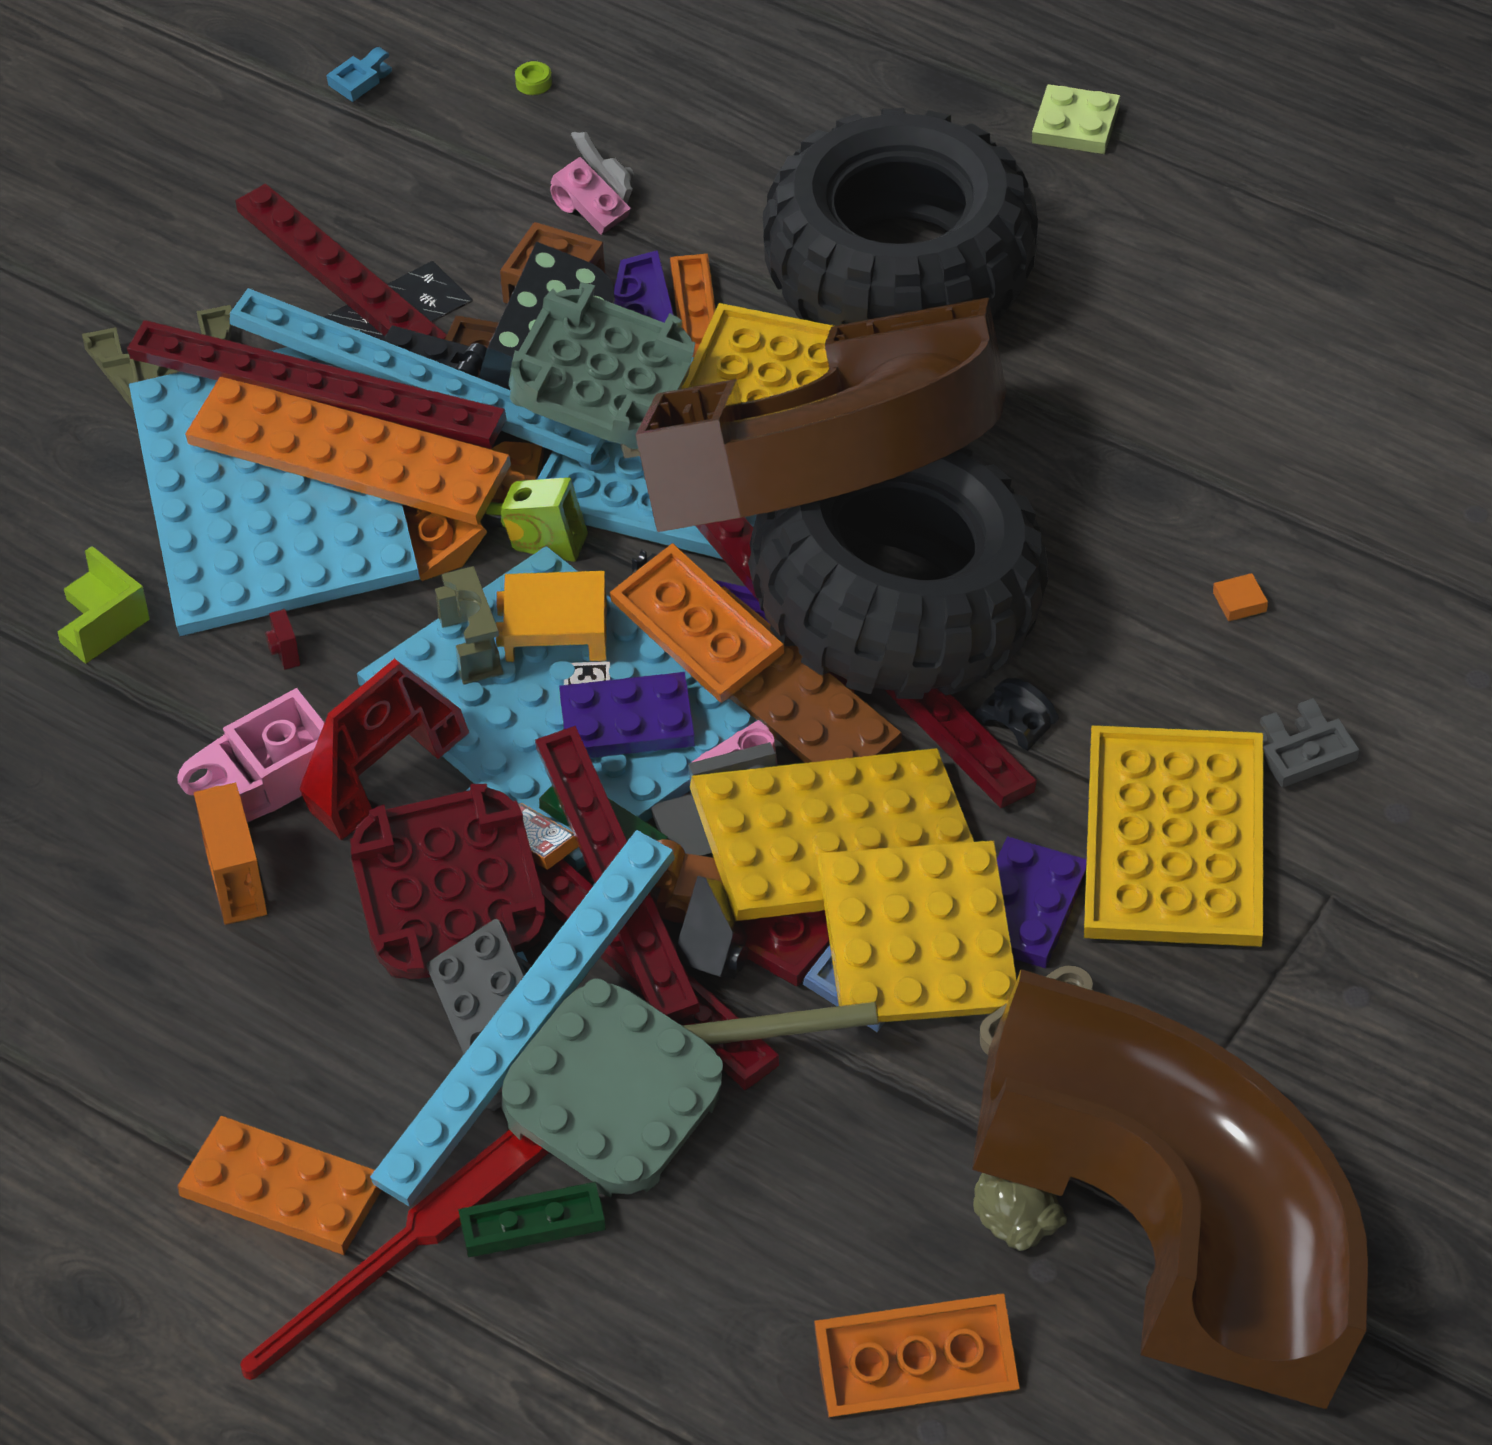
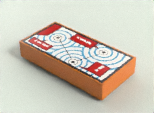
M519 804L523 813V821L535 863L548 870L579 847L573 832L525 804Z

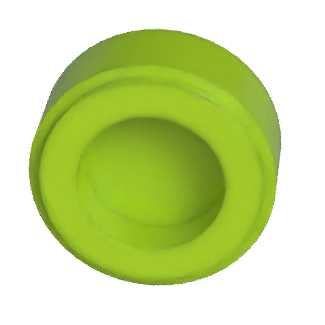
M530 61L520 65L515 71L517 89L527 95H539L546 92L552 85L551 69L546 64L538 61Z

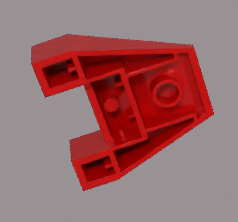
M395 658L328 713L299 788L309 811L340 840H343L354 831L369 815V810L372 809L358 776L408 734L437 759L469 734L461 709L430 682Z

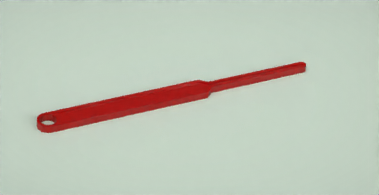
M510 1130L505 1132L408 1211L406 1227L244 1357L240 1363L243 1376L249 1380L257 1378L417 1246L438 1244L461 1225L458 1209L490 1202L550 1152L526 1136L519 1140Z

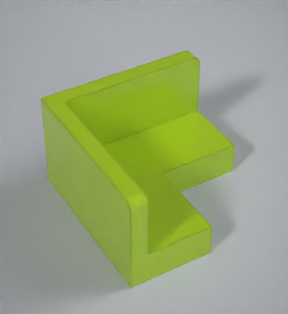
M93 546L85 550L89 572L64 588L66 600L83 614L58 631L60 643L85 664L150 620L143 586Z

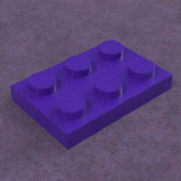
M685 672L559 686L564 729L576 725L590 758L695 746Z
M1006 837L997 857V864L1013 959L1047 968L1086 879L1087 859Z

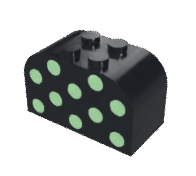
M536 241L488 345L478 378L510 390L509 378L515 350H520L541 312L544 297L552 289L557 293L563 290L579 289L580 282L595 285L594 297L612 303L614 288L609 277L590 262Z

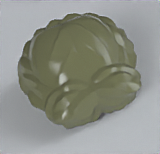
M985 1173L981 1174L979 1181L976 1183L973 1202L974 1212L980 1217L982 1224L988 1230H991L994 1237L1006 1241L1010 1248L1021 1252L1034 1247L1040 1242L1042 1237L1052 1235L1058 1228L1067 1223V1217L1064 1214L1063 1208L1058 1204L1056 1194Z

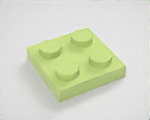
M1048 84L1032 131V143L1105 154L1118 113L1120 95Z

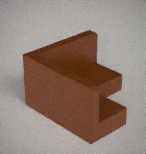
M534 222L500 270L503 302L508 304L536 241L590 262L605 273L603 242Z

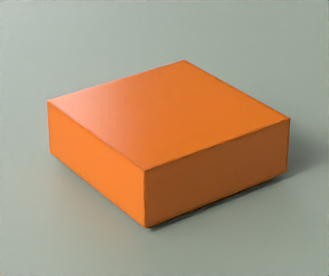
M1252 573L1214 583L1213 594L1228 622L1267 612L1268 601Z

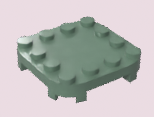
M580 282L579 289L563 290L558 293L552 289L544 297L542 310L520 350H515L509 378L511 402L533 413L607 441L624 444L631 449H638L635 434L655 395L681 389L689 375L695 342L691 341L690 336L681 327L683 320L669 313L665 323L594 297L595 285Z
M591 979L585 986L576 989L564 999L511 1065L503 1081L502 1109L508 1122V1129L519 1140L526 1136L591 1181L596 1182L599 1193L610 1198L613 1193L632 1194L641 1190L647 1193L659 1182L662 1171L706 1114L713 1112L720 1096L723 1063L721 1058L716 1055V1052L703 1039L630 991L617 985L609 984L602 979Z

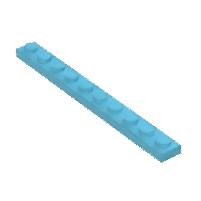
M248 288L230 312L231 325L340 368L505 409L507 420L501 431L585 464L591 465L605 442V439L513 404L510 400L511 390Z
M638 830L634 832L370 1176L373 1185L409 1207L413 1204L502 1087L511 1065L564 999L575 991L674 861L675 857L672 849Z

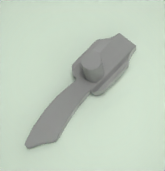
M572 132L571 136L584 159L627 204L632 192L630 182L633 180V170L630 167H623L616 158L604 160L593 145L587 132Z

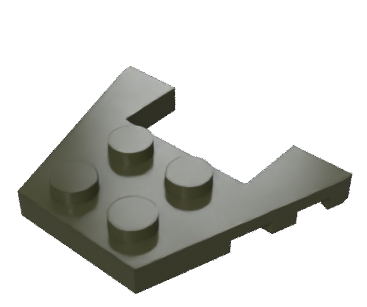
M231 305L196 311L201 334L229 341L232 329L230 324ZM116 327L82 334L85 350L133 411L129 388L130 383L181 372L130 359L129 354H122Z

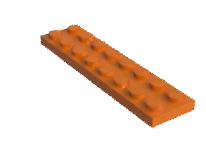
M219 377L185 433L188 444L474 525H478L511 466L510 457L505 453L224 377Z

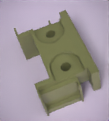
M474 566L442 574L444 586L435 589L438 618L442 628L467 621L469 623L463 633L466 643L456 645L458 669L463 685L503 675L499 651L494 637L499 636V631Z

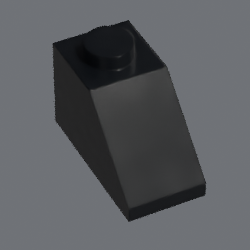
M697 876L675 951L682 965L720 977L735 979L737 971L742 970L747 960L748 948L745 944L748 936L741 922L735 921L721 881Z

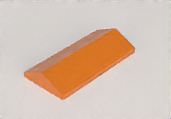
M402 504L419 576L422 581L463 567L487 533L480 522L478 525H474Z
M1004 1293L814 1321L820 1374L829 1418L1020 1389Z

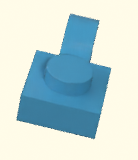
M376 47L361 61L352 56L326 75L328 86L354 102L379 84V78H384L390 74L392 67L383 62L389 57V53L380 47Z

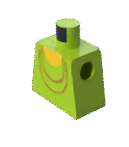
M571 478L516 481L511 485L503 503L491 502L486 510L488 526L506 527L512 547L520 552L535 554L547 546L563 560L576 562L588 534Z

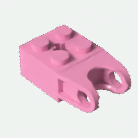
M295 688L224 727L223 736L196 753L183 764L177 777L178 784L186 794L192 796L194 795L193 792L236 782L247 822L273 812L302 796L299 788L323 728L324 721L300 691ZM204 768L207 769L205 776L189 783V779L194 772Z

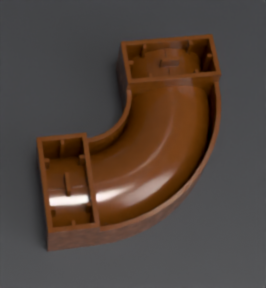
M989 298L832 326L825 342L829 370L820 378L806 385L777 395L742 402L737 379L657 393L635 434L657 532L777 511L845 494L921 468L948 456L981 437L1000 419L1007 392Z
M1021 969L989 1047L972 1170L1059 1196L1063 1195L1070 1177H1073L1103 1190L1124 1205L1135 1216L1146 1231L1155 1256V1269L1146 1287L1140 1355L1327 1409L1366 1332L1368 1281L1367 1241L1360 1208L1351 1185L1330 1148L1313 1125L1275 1086L1240 1058L1209 1038L1177 1021L1142 1006Z

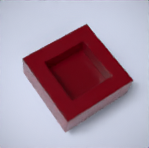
M282 609L269 613L272 630L266 631L265 635L271 655L279 654L284 670L300 666L296 637L286 610Z

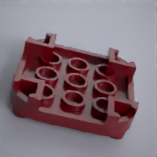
M470 784V790L399 807L385 809L383 804L369 810V815L357 826L353 838H350L353 871L372 948L379 963L386 968L392 977L406 979L431 977L426 966L430 960L494 919L503 922L516 953H524L539 943L545 924V902L523 821V813L516 800L513 801L503 792L487 787V784Z

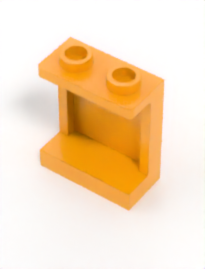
M605 571L505 574L504 591H497V615L504 616L503 622H496L499 636L496 637L497 647H504L506 662L515 661V647L588 644L590 661H606L607 595Z

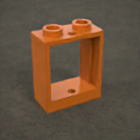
M237 783L214 786L209 789L193 792L204 846L224 924L227 925L267 915L258 862Z

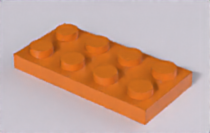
M673 543L610 591L611 601L721 704L785 653L784 645Z
M220 1116L178 1184L179 1195L183 1198L344 1255L382 1190L373 1185L370 1178L375 1171L374 1169L224 1116Z

